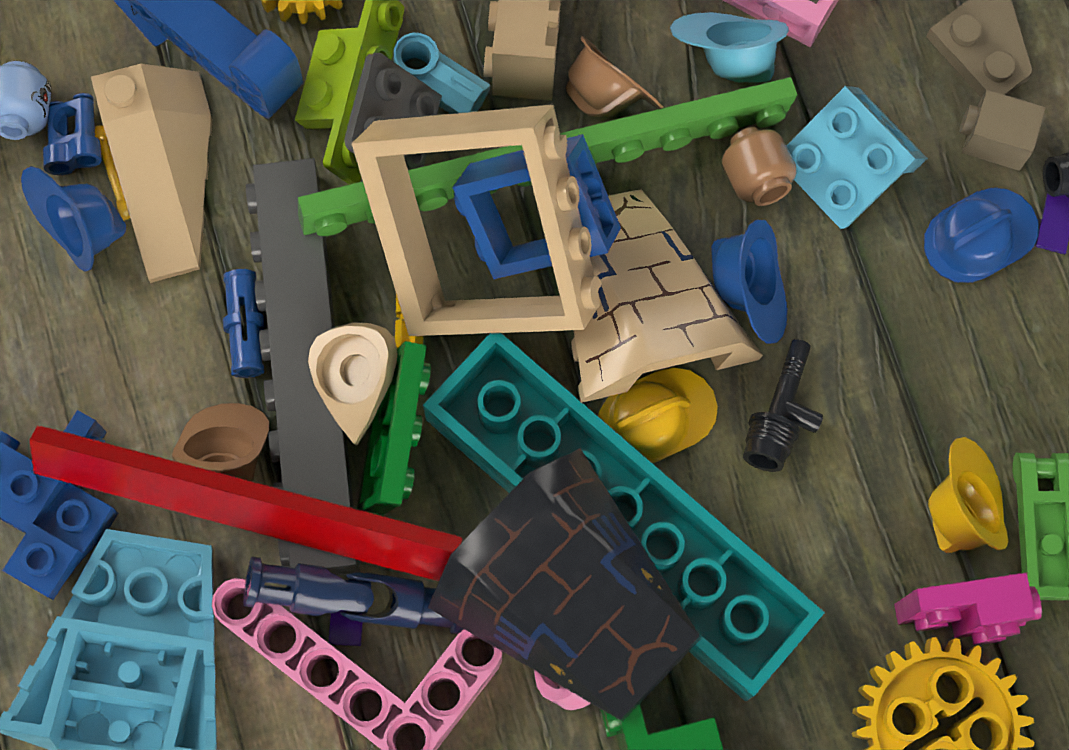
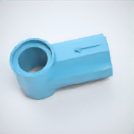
M410 33L400 38L394 47V62L442 95L439 107L450 114L478 112L490 91V84L439 52L436 43L429 36L422 33ZM418 58L425 61L428 65L418 70L408 68L404 63L409 59Z

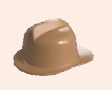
M581 36L585 47L569 68L568 76L570 80L566 86L567 93L581 111L588 116L612 117L640 99H644L657 109L664 108L644 88L615 67L586 37Z
M240 403L219 404L205 408L193 415L185 425L173 449L172 458L176 462L253 481L257 459L269 434V420L257 408Z

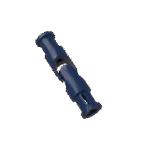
M253 556L249 562L243 604L247 607H253L256 602L288 606L291 613L313 616L343 610L340 613L341 615L358 622L416 629L419 624L449 628V632L454 635H458L463 630L460 626L428 608L436 588L424 586L422 580L362 572L347 574L346 577L352 579L345 580L331 573L323 566L298 563L295 568L263 564L260 557ZM370 581L386 585L390 596L387 607L382 612L373 615L366 614L374 601ZM268 582V583H275V584H283V585H287V586L283 588V587L268 586V585H264V584Z

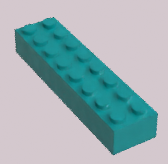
M490 333L423 404L426 421L508 493L529 472L581 448L656 568L702 637L689 652L745 702L755 696L825 613L502 333Z

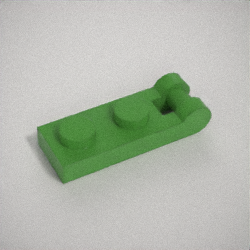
M1015 453L1013 458V478L1017 488L1022 573H1027L1029 586H1034L1037 589L1040 600H1069V453H1052L1050 458H1036L1034 453ZM1038 479H1050L1053 484V491H1038Z

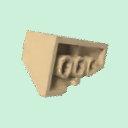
M137 64L91 76L102 123L150 283L200 270L205 218L203 210L205 182L208 180L209 170L207 158L213 119L199 71Z

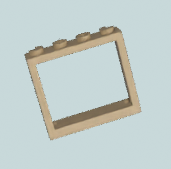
M553 105L374 121L352 142L409 336L585 329L596 310L600 307L601 302L598 290L602 283L599 277L594 276L590 260L591 237L588 229L582 227L578 210L579 187L575 177L570 176L565 156L567 137L566 134L560 135ZM522 145L560 296L445 301L404 155Z

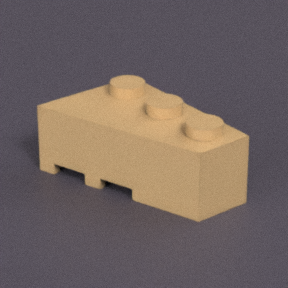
M498 0L490 2L488 31H494L493 47L486 46L484 77L493 78V96L552 100L561 0Z

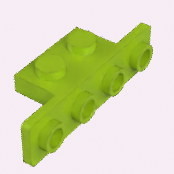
M365 0L357 28L319 30L295 121L306 129L331 128L323 166L349 185L361 181V173L355 154L346 148L345 134L367 55L373 53H382L392 60L404 14V5L399 0Z

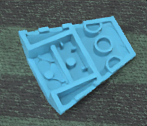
M106 529L71 590L73 596L61 617H56L48 631L47 637L49 639L33 666L29 665L18 685L20 690L8 712L3 711L0 717V733L48 750H217L214 612L212 608L214 595L212 545Z

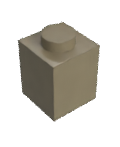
M987 89L977 106L969 104L963 116L959 133L967 136L962 153L1020 171L1034 151L1046 107Z

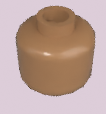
M749 127L736 133L730 140L731 146L726 149L722 157V166L737 197L745 202H754L757 206L769 205L785 197L792 189L791 183L796 177L797 168L781 135L773 130L758 131L756 127Z

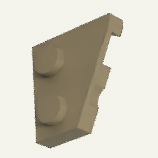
M967 0L931 27L926 36L981 98L987 89L1008 96L1028 81L1033 73L1012 0Z

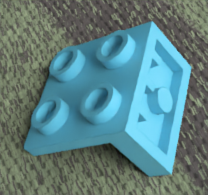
M845 86L787 145L797 168L794 180L841 229L849 227L903 173H913L928 159L860 88Z

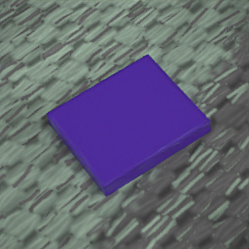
M343 610L331 613L328 643L330 645L361 646L363 622L344 617L340 614Z

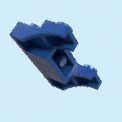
M0 430V519L25 533V536L2 571L54 600L78 564L98 544L105 530L111 527L119 512L71 483L34 474L32 460L16 451L21 443Z

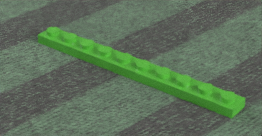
M789 77L563 132L560 135L566 134V137L569 138L583 134L595 165L596 163L615 159L618 163H623L640 157L647 150L662 147L665 151H672L686 146L692 139L710 135L711 139H720L735 133L740 127L757 124L758 127L763 128L777 124L786 117L787 112L797 97V92L792 78ZM522 145L506 146L408 170L419 210H435L444 206L448 200L454 199L453 186L470 163L523 150ZM531 180L518 184L521 187L532 185ZM363 181L298 197V218L304 236L317 233L318 236L334 235L345 230L349 224L365 220L375 224ZM498 189L491 190V191H489V192H490V194H493V193L496 192Z

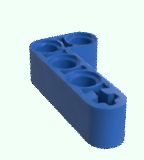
M128 0L144 20L266 119H270L304 83L296 55L280 37L267 29H264L258 36L255 35L214 0Z

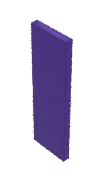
M1047 193L1039 227V236L1035 247L1065 255L1069 242V198L1066 196L1052 197Z

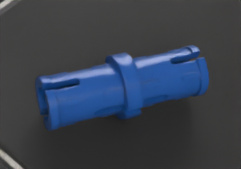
M248 269L231 270L223 275L226 286L227 315L222 320L223 330L229 334L232 361L231 375L239 378L256 377L264 373L259 331L265 328L264 316L259 313L256 302V272ZM241 306L245 307L247 341L242 339Z

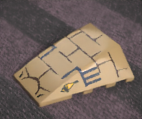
M643 190L608 195L621 229L607 254L590 257L594 276H598L602 283L598 290L601 304L584 330H573L574 338L571 341L574 362H579L582 380L578 385L581 403L627 392L642 373L709 357L716 370L760 360L763 356L761 351L733 315L724 300L719 296L715 287L672 226Z

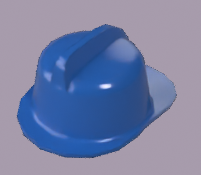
M30 166L23 170L21 176L23 193L36 219L67 251L79 269L84 272L91 270L94 263V255L109 247L126 232V224L112 202L97 187L91 184L59 186L48 174L39 168Z
M1002 188L981 190L949 206L931 220L924 235V252L929 264L941 276L954 282L973 283L987 278L1018 261L1032 250L1039 236L1038 219L1033 207L1021 195Z
M755 220L748 226L745 234L720 238L713 242V279L719 296L732 308L747 312L751 326L757 336L766 344L777 343L784 335L787 325V303L778 265L776 237L772 227L766 220Z

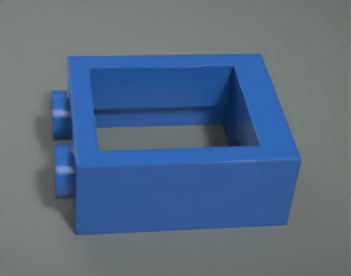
M584 135L567 138L565 156L570 176L575 177L579 187L578 210L582 227H586L590 233V257L607 254L621 227ZM523 150L470 163L453 186L456 207L460 214L466 217L475 237L477 254L482 261L486 262L493 279L552 266L546 238L516 246L512 245L489 192L531 180Z

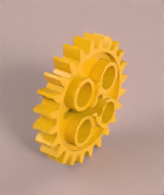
M932 637L926 640L924 654L919 646L912 641L905 645L906 661L898 653L892 651L885 656L891 670L890 672L879 666H875L869 671L872 678L878 683V686L863 685L859 687L858 692L869 700L870 703L869 706H860L853 709L852 714L866 720V727L853 731L852 737L868 740L869 747L864 750H904L905 747L916 739L935 729L939 724V719L956 714L972 699L979 698L981 706L970 715L951 725L946 730L948 736L930 740L919 750H982L973 744L970 738V728L975 720L984 722L991 731L992 740L986 750H1018L1034 746V741L1020 735V728L1034 723V718L1018 715L1016 708L1024 704L1028 697L1027 695L1011 696L1008 689L1014 684L1017 677L1014 674L999 679L996 672L1001 660L998 657L983 665L980 663L981 646L976 645L970 648L965 655H961L960 639L954 638L948 642L945 651L942 652L937 637ZM941 675L951 677L958 686L959 695L953 704L945 702L937 692L936 683ZM898 705L909 708L915 716L916 725L910 735L900 733L893 724L892 714Z

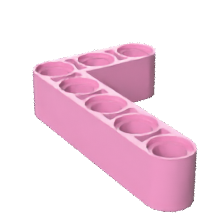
M234 578L225 581L217 588L213 595L212 608L214 615L224 626L381 750H397L395 744L396 736L402 728L409 725L418 726L425 732L426 742L422 750H437L497 672L502 662L503 651L492 646L494 655L486 665L472 666L463 659V649L471 640L480 638L463 629L404 703L281 605L256 602L247 617L240 620L231 619L228 615V605L232 598L244 593L245 579ZM282 626L294 628L296 641L293 647L284 653L272 652L269 646L272 632ZM323 659L336 661L339 667V675L336 681L327 687L315 686L311 679V670L314 665ZM441 682H450L460 690V699L457 705L447 711H439L433 708L429 701L432 688ZM366 692H374L380 695L382 700L380 714L370 721L358 720L353 712V704L356 698Z

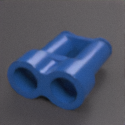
M79 93L73 96V100L67 102H50L47 122L48 145L43 148V168L45 172L52 175H67L76 168H90L101 163V142L95 137L94 98L92 95ZM75 116L76 128L73 134L68 135V117Z

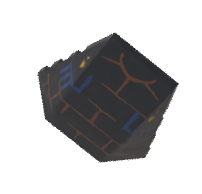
M581 448L529 472L450 555L428 606L433 612L455 623L622 722L702 638Z

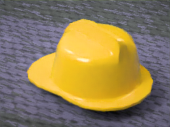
M669 368L636 380L627 392L609 396L601 407L598 417L651 463H656L695 445L705 438L716 422L718 405L714 391L704 378L690 370Z
M966 437L957 438L951 444L949 451L950 475L932 492L928 500L939 548L945 553H953L958 550H972L987 544L996 550H1003L1007 547L1008 536L1004 524L1003 500L999 478L990 459L976 442Z

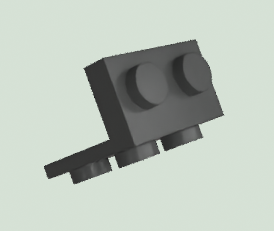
M382 53L367 55L345 134L346 148L354 153L352 142L374 121L437 115L442 95ZM427 153L405 154L404 158L407 169L412 170L424 167Z

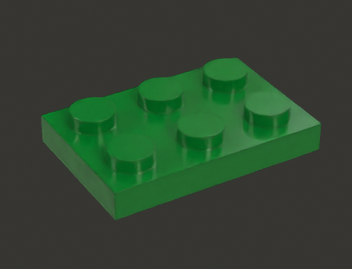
M405 341L397 348V361L392 382L370 425L357 510L383 516L402 505V499L407 500L411 494L414 482V468L407 466L410 447L417 446L422 431L423 418L422 415L416 414L418 396L419 394H425L430 379L431 365L424 362L427 345Z

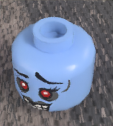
M21 61L7 62L0 66V136L11 140H20L26 136L39 133L48 122L51 84L33 65Z

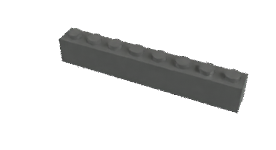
M315 158L253 165L254 183L246 184V197L250 215L257 214L259 231L250 232V241L254 263L262 262L263 280L255 281V295L258 311L267 312L268 329L259 331L262 359L263 361L271 360L273 377L271 380H264V394L268 412L276 411L277 430L269 431V448L272 462L281 463L282 482L274 483L273 487L354 508L347 436L337 424L317 391L308 363L310 347L316 337L335 328L326 236H318L317 233L304 236L298 218V197L321 192L320 176ZM278 539L281 566L295 568L298 563L323 566L336 575L360 572L359 560Z

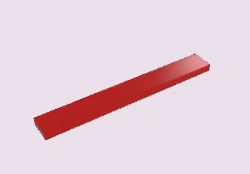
M37 425L29 439L34 474L435 581L440 580L450 555L462 543L463 539L456 535Z

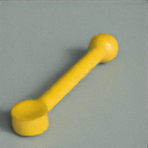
M97 125L95 126V137L101 142V155L115 195L117 208L121 218L125 221L131 218L104 126Z

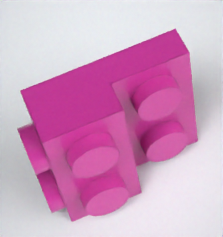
M1027 573L919 588L894 604L898 625L915 623L916 631L919 632L949 626L948 623L951 622L954 638L972 636L973 645L1006 640V636L1020 634V626H1025L1027 621L1040 619L1042 615L1039 593L1034 586H1029Z

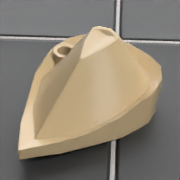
M350 323L326 331L316 337L310 347L308 358L311 375L317 391L337 424L355 445H358L372 423L392 382L397 361L395 338L386 328L371 323Z

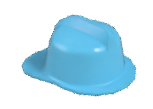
M708 12L682 16L672 23L670 30L672 35L681 42L703 47L708 63L717 76L736 82H767L774 74L777 42L787 35L789 28L786 23L777 20H754L729 14Z

